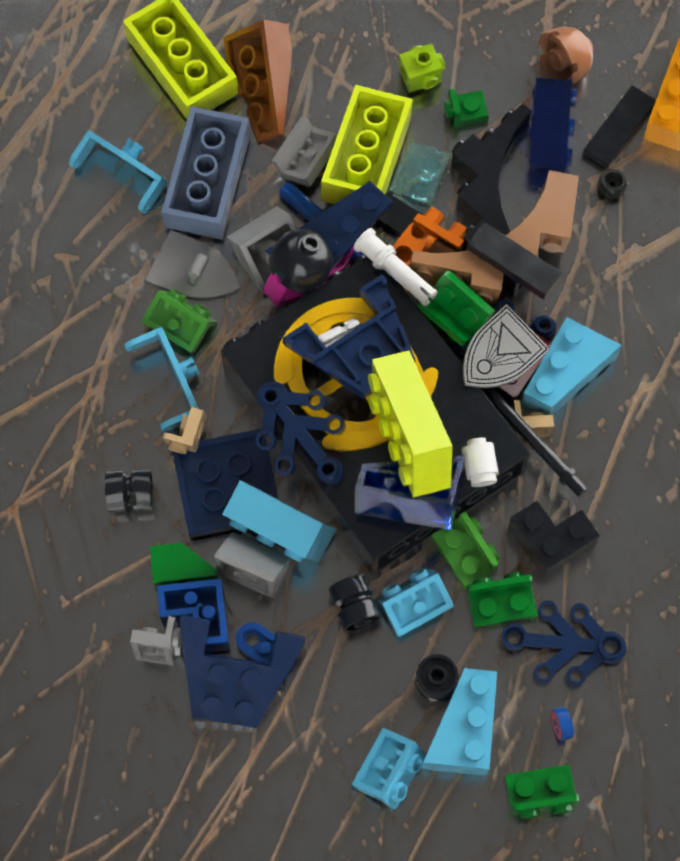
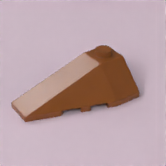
M261 20L224 36L223 40L226 62L237 76L239 96L244 97L248 106L246 113L258 142L263 143L283 135L292 48L288 24Z

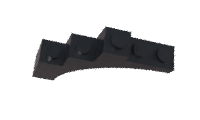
M521 104L516 110H509L502 118L501 124L495 129L490 128L487 130L481 140L472 134L466 141L464 139L460 140L452 149L451 166L468 180L457 191L456 208L473 222L465 231L466 235L463 237L462 251L467 250L468 242L484 222L504 235L511 232L501 206L499 179L505 157L514 141L529 125L531 110L524 104ZM504 274L502 287L514 297L523 286Z

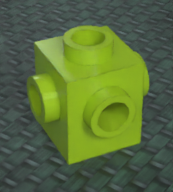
M432 43L425 46L418 45L411 48L408 52L399 54L398 70L409 93L420 89H431L442 82V70L445 69V62L441 53H436Z

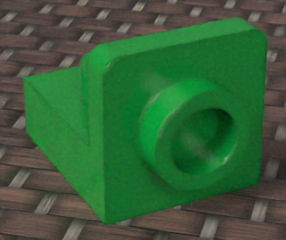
M455 88L448 90V100H444V110L446 117L452 118L454 128L488 121L489 114L482 90L456 95Z

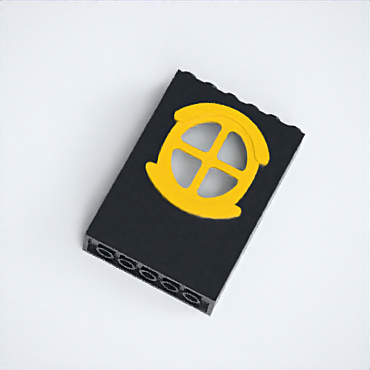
M361 255L352 262L351 267L343 272H334L326 279V283L315 288L314 291L304 292L300 299L292 305H283L275 312V316L267 321L261 320L255 323L244 336L230 339L223 346L221 357L225 375L260 423L263 424L264 410L257 402V393L263 384L276 381L283 384L288 392L308 394L312 391L306 387L303 379V358L285 347L283 337L305 323L308 324L316 336L351 319L358 320L360 325L364 324L376 315L359 295V289L381 274L384 275L389 294L396 306V313L400 324L404 327L415 357V364L452 443L451 488L413 498L408 485H402L398 461L393 462L391 459L388 438H383L380 433L378 414L373 419L364 422L344 420L346 428L340 435H332L328 431L307 430L328 458L333 457L343 464L345 475L337 484H327L318 477V465L297 438L294 453L295 471L371 575L374 576L430 538L432 534L458 519L461 513L468 512L524 474L530 452L482 389L464 386L462 363L401 284L384 269L374 268L372 266L373 262L366 255ZM331 379L316 390L327 397L343 385ZM274 391L270 392L267 396L268 402H273L277 398V393ZM319 395L311 399L312 406H316L321 402ZM288 405L295 415L322 418L332 415L324 409L314 411L308 406ZM277 414L274 436L277 439V446L281 450L285 423ZM333 420L330 424L331 430H337L340 427L339 420ZM486 438V442L493 443L499 474L496 475L497 482L495 484L484 487H472L471 480H467L461 449L467 446L468 440ZM329 464L325 467V475H331L334 472V465Z

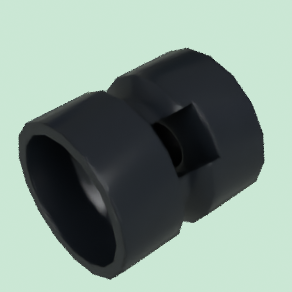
M151 469L133 470L131 475H127L124 471H106L105 497L107 511L125 512L131 506L135 511L153 510Z
M366 574L344 578L328 588L334 606L341 608L338 617L344 632H353L366 628L382 619V613L377 600L370 598L373 590Z
M433 654L424 658L419 663L415 677V690L419 698L425 703L441 705L452 698L459 678L458 668L454 661L448 656Z

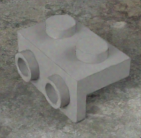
M300 117L272 159V163L284 180L311 187L330 158L337 134L314 128L308 118Z

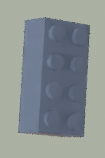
M191 106L161 212L164 228L223 240L251 135L249 118Z

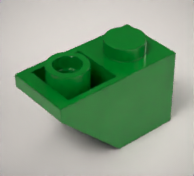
M183 543L150 546L152 577L156 591L157 586L219 579L217 569Z

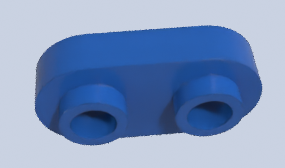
M246 623L237 631V647L250 660L268 664L275 635L258 623ZM251 636L257 637L259 640L254 646L246 643L247 639Z

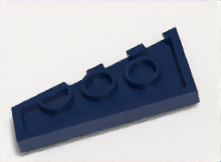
M369 181L300 228L318 232L326 239L331 247L333 256L331 272L353 248L360 235L371 228L393 205V201ZM273 246L265 250L269 256Z

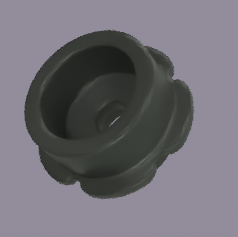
M608 170L599 177L600 184L598 189L603 195H609L610 198H618L627 189L628 185L625 176L619 170Z

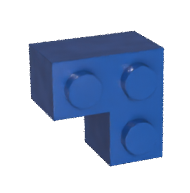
M222 579L157 586L159 614L163 627L167 626L169 616L176 618L177 625H180V615L208 619L210 625L204 653L230 650Z

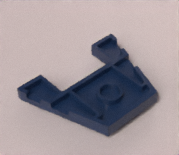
M383 274L359 289V295L376 316L330 346L325 347L307 323L283 337L285 347L363 399L372 394L368 381V374L372 373V359L410 351L414 362L416 361L404 327L400 324L394 300L389 294L387 281Z
M180 615L179 624L192 718L257 728L306 641L305 636L276 631L268 664L206 654L204 650L210 621L208 619Z

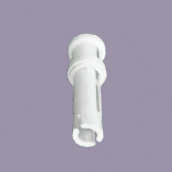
M369 228L360 235L353 249L356 252L365 254L373 262L372 266L374 268L384 269L418 299L423 306H427L430 303L429 297L432 300L436 297L438 291L433 289L396 256L395 248L392 245L387 246L376 236L375 230Z

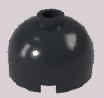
M298 228L286 232L274 244L268 260L273 276L276 273L282 280L280 284L285 288L295 292H311L316 287L322 285L328 278L333 263L331 247L323 236L310 229Z

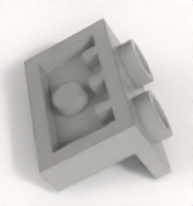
M168 617L165 634H161L160 630L151 627H143L141 631L132 630L130 643L136 660L174 666L175 657L182 655L181 629L178 628L175 617Z

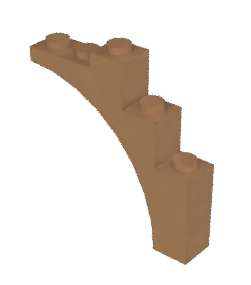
M549 170L543 184L540 199L535 208L519 226L505 236L537 257L539 248L550 253H565L572 234L579 176ZM469 250L449 253L412 252L408 267L424 281L438 282L442 274L450 270L487 304L496 305L502 290L504 273Z

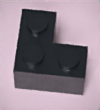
M538 501L513 515L508 526L544 579L595 547L600 537V534L583 510L578 511L555 526Z

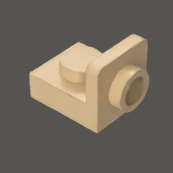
M520 400L513 401L512 408L539 437L552 436L554 429L553 415H545L543 412H532L522 417ZM507 421V423L514 430L519 439H523V437Z
M191 407L189 416H183L180 425V433H183L182 437L164 432L163 440L169 445V450L180 454H186L187 450L196 453L207 419L203 410Z

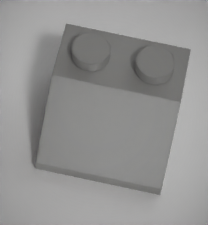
M277 206L227 236L238 261L264 296L266 294L263 288L272 273L269 266V255L265 250L273 246L286 232L297 229L291 215Z
M232 532L214 556L219 575L276 599L291 567V559L283 554L284 549L275 545L273 548H268L259 544L256 537L244 532L241 535Z

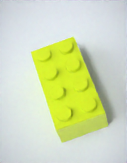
M156 0L123 20L126 39L186 119L188 118L191 106L213 110L239 94L237 76L179 0Z
M355 84L321 180V201L336 204L369 181L386 195L411 121L413 99Z
M410 351L372 359V373L368 374L369 386L372 391V395L368 396L369 406L372 414H378V425L382 437H387L389 440L388 448L392 461H398L399 476L402 485H408L413 498L451 488L452 443Z

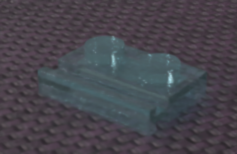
M411 140L390 186L389 193L400 196L405 201L430 209L451 160V154L425 144L423 146L419 145L414 140Z

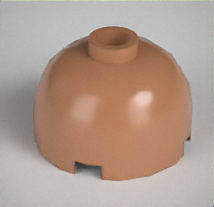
M566 26L554 28L540 36L538 47L543 45L544 53L539 56L545 73L553 83L561 82L563 84L562 87L566 88L586 77L593 64V44L588 37L578 29Z

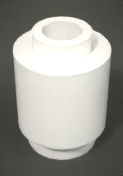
M486 438L468 440L467 446L461 449L467 480H471L472 487H484L495 484L497 482L496 475L499 474L493 443L486 442Z

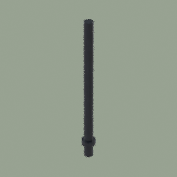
M447 341L446 344L463 365L464 356L450 341ZM481 388L499 413L560 477L558 481L563 486L567 485L577 497L583 495L587 488L576 477L577 472L573 468L569 469L494 388Z

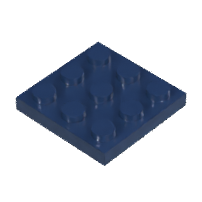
M262 428L202 440L199 442L196 453L188 450L186 454L172 451L190 538L235 529L228 525L231 519L222 514L240 480L278 499L269 452L261 450L255 441ZM264 437L261 442L262 446L265 447L267 446L266 438Z

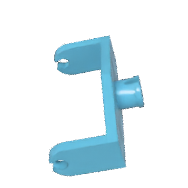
M88 130L73 152L69 165L78 169L94 145L98 143L154 180L138 205V210L144 214L147 213L168 181L137 161V158L144 150L138 143L128 138L126 144L120 150Z
M162 327L131 339L124 344L126 351L130 352L159 340L190 410L191 407L199 409L186 381L191 377L199 375L198 369L194 365L195 362L190 357L178 363ZM190 411L160 424L162 432L179 427L183 416H189Z

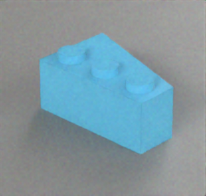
M566 317L550 345V350L544 356L524 391L521 406L532 412L554 415L588 382L590 383L594 380L597 374L618 358L622 345Z
M241 480L222 514L231 519L228 525L246 533L247 529L258 533L256 540L272 548L275 543L286 548L283 553L284 555L298 562L305 558L320 563L337 530Z
M464 668L423 761L422 769L487 776L490 769L497 671Z

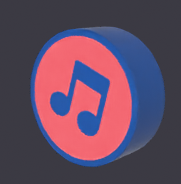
M565 707L552 709L551 722L557 739L559 741L572 739L574 727L568 710Z

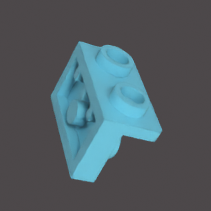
M426 568L414 571L409 575V580L400 585L394 583L385 587L381 591L382 595L375 598L378 605L383 608L398 637L454 607L439 574L432 569L426 570Z
M382 728L351 785L356 790L382 801L388 808L395 810L398 804L405 799L408 786L414 775L422 768L425 752L415 741Z

